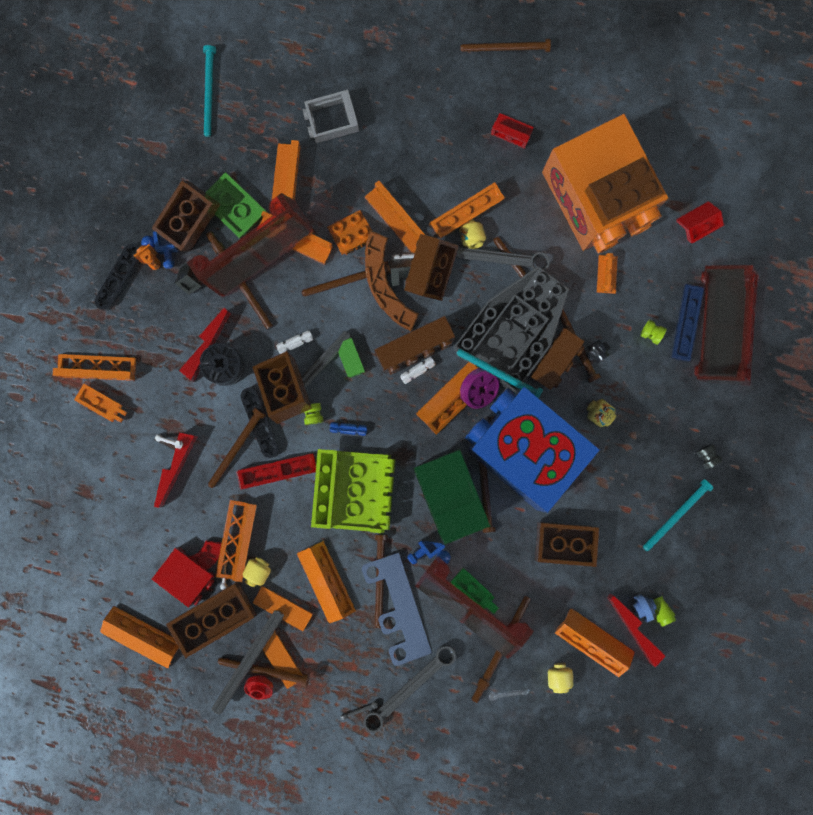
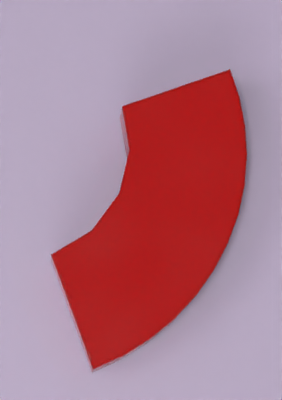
M205 540L203 548L198 553L189 557L207 570L218 561L222 543Z

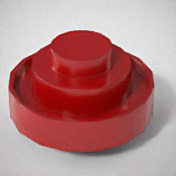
M263 675L248 678L244 686L246 694L257 700L270 698L274 689L272 682Z

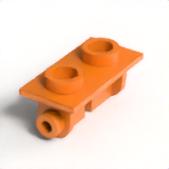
M150 244L141 246L137 249V253L133 255L143 265L148 264L153 270H157L161 266L159 259L156 257L159 253Z
M613 253L598 256L596 293L616 294L618 256H614Z

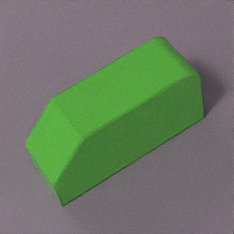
M352 338L344 340L338 353L347 376L353 378L365 373Z

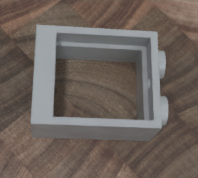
M348 90L304 102L305 109H302L305 121L309 120L311 126L307 128L310 138L314 137L316 143L359 132ZM343 103L349 125L318 133L312 111Z

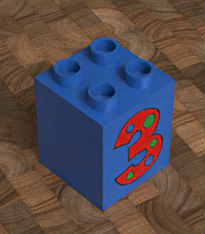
M508 387L489 408L497 414L489 424L482 418L466 435L465 439L472 444L467 452L533 508L548 513L599 452V449L528 389L523 387L514 393Z

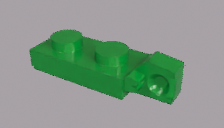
M464 568L450 581L478 608L484 610L487 607L493 614L499 609L492 602L495 598L492 596V593Z

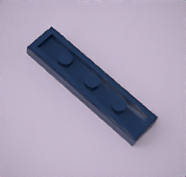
M684 285L671 359L691 361L704 287Z

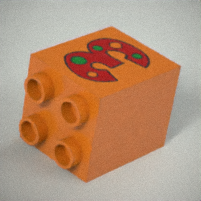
M625 114L554 148L542 171L583 251L594 246L599 254L618 244V240L627 234L625 230L628 229L631 237L649 229L652 227L651 223L662 217L659 208L669 199ZM644 157L663 192L657 200L603 226L585 193L586 188L589 184Z

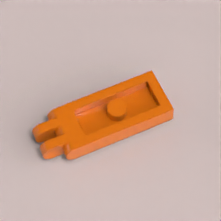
M87 384L82 385L74 399L111 422L117 420L122 423L124 419L117 416L118 413L124 416L127 414L126 411L121 409L123 405Z

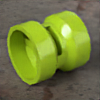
M649 319L640 336L645 339L649 338L652 343L658 345L664 337L667 328L657 326L654 321Z
M321 403L311 404L312 409L304 412V424L323 423V416L320 415Z

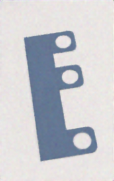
M399 553L363 565L362 572L368 584L383 579L386 580L395 607L394 611L379 617L378 621L382 632L390 634L402 629L406 641L390 647L389 654L392 663L395 666H399L431 654L427 636ZM370 566H375L379 570V575L374 579L367 576V569ZM386 617H393L396 624L394 628L386 629L384 627L383 621ZM398 648H402L406 652V657L401 661L394 658V651Z

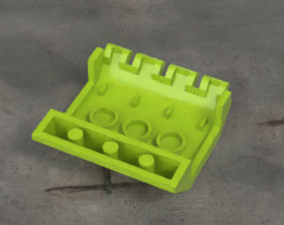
M318 449L311 527L370 531L373 533H385V530H390L391 516H386V512H391L392 496H388V492L393 493L394 477H389V475L395 471V459H391V455Z

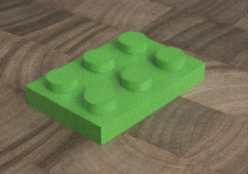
M226 172L205 192L221 204L214 215L240 240L263 218L262 212H266Z

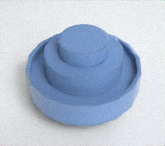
M642 594L634 596L635 604H633V608L638 618H643L646 623L653 621L654 610L657 609L653 599H648L647 596L643 597Z

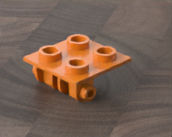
M361 210L327 227L341 255H348L347 253L353 251V248L357 250L359 245L363 247L362 244L365 245L367 243L369 233L372 231Z

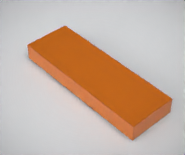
M265 586L261 587L253 601V604L271 614L274 610H279L284 614L283 621L301 631H304L313 613Z
M274 631L263 648L274 669L303 676L277 632ZM282 680L287 689L296 684L295 682Z

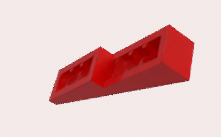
M225 308L199 335L204 341L203 344L179 370L192 382H195L200 372L199 364L203 351L210 345L215 344L231 314Z
M179 432L177 441H182L183 446L180 449L175 448L171 469H162L154 507L161 508L164 506L198 436Z
M312 453L238 470L236 474L239 488L243 490L315 473L316 464Z
M609 594L607 596L608 600L649 663L656 667L666 656L637 629L642 622L614 595Z

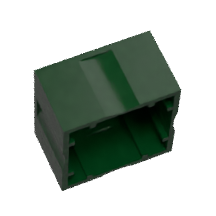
M460 450L413 468L444 545L490 527Z

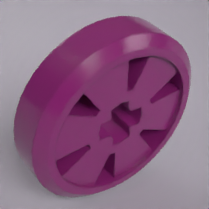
M482 368L473 370L462 382L460 389L461 399L473 409L486 407L496 398L500 389V379Z

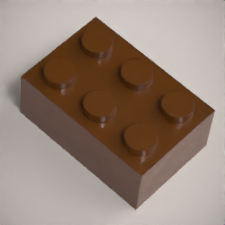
M644 157L589 184L585 190L603 226L657 200L663 193Z
M182 180L151 229L179 250L191 251L221 204L192 182Z
M420 234L416 243L414 258L411 260L409 275L405 281L404 291L442 301L458 245Z
M563 328L530 376L550 390L553 387L557 388L562 381L560 376L564 371L568 372L574 364L572 362L574 356H579L584 350L585 346H583V343L585 341L566 328Z
M288 351L253 366L268 417L275 423L279 424L312 409L296 360Z
M538 522L535 561L540 563L597 567L599 527Z

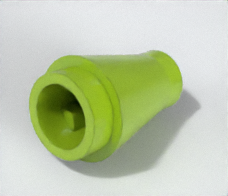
M663 596L653 600L657 608L655 609L657 622H660L661 626L676 621L674 612L665 602Z

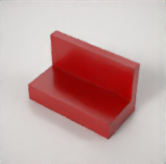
M499 113L492 127L491 135L525 149L534 127Z
M709 201L676 219L677 223L685 228L687 240L691 244L724 226L721 210Z

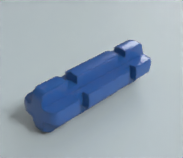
M331 422L330 432L365 436L367 434V426Z

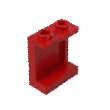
M176 547L151 580L189 608L193 604L196 606L203 598L201 593L204 589L208 590L215 582L213 580L215 574L213 572L210 573L186 555L181 547Z

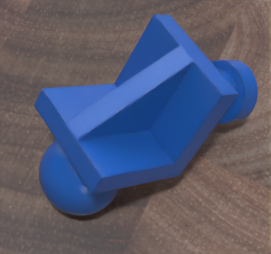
M153 232V237L147 235L142 238V246L150 244L153 248L155 247L156 252L164 254V268L171 269L175 266L171 253L178 252L177 247L157 232Z
M423 540L418 542L421 548L415 553L408 555V559L412 564H416L417 560L425 554L429 559L436 555V560L441 565L448 564L451 559L449 552L442 550L445 548L443 543Z

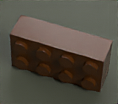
M443 316L374 349L384 374L389 373L393 375L399 372L400 367L404 365L407 367L417 363L418 358L422 356L426 359L434 355L435 350L439 348L442 351L451 347L455 336L446 317Z
M236 582L171 620L166 625L186 659L257 616V613L239 582Z

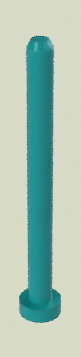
M205 45L203 46V53L206 54L204 136L210 137L212 126L213 55L216 54V47Z
M458 349L456 353L459 357L519 389L525 387L538 399L543 391L542 388L539 387L537 390L463 349Z
M703 479L700 482L701 486L644 544L643 549L645 551H650L707 491L711 492L714 489L707 480Z

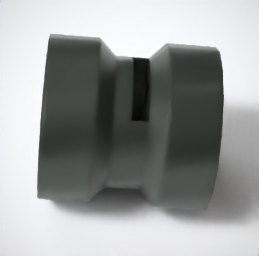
M714 444L707 445L696 452L698 457L704 460L703 466L705 469L716 466L723 461L720 455H716Z

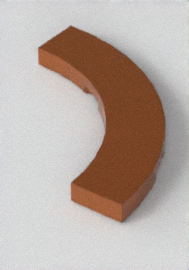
M370 231L365 248V272L370 290L380 308L394 322L412 331L419 313L407 307L396 296L386 276L384 258L389 238Z

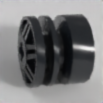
M216 343L210 345L203 351L200 357L199 366L201 373L207 380L219 386L228 387L234 385L244 374L245 363L243 357L237 350L227 344ZM218 361L223 362V368L219 367V365L217 364Z

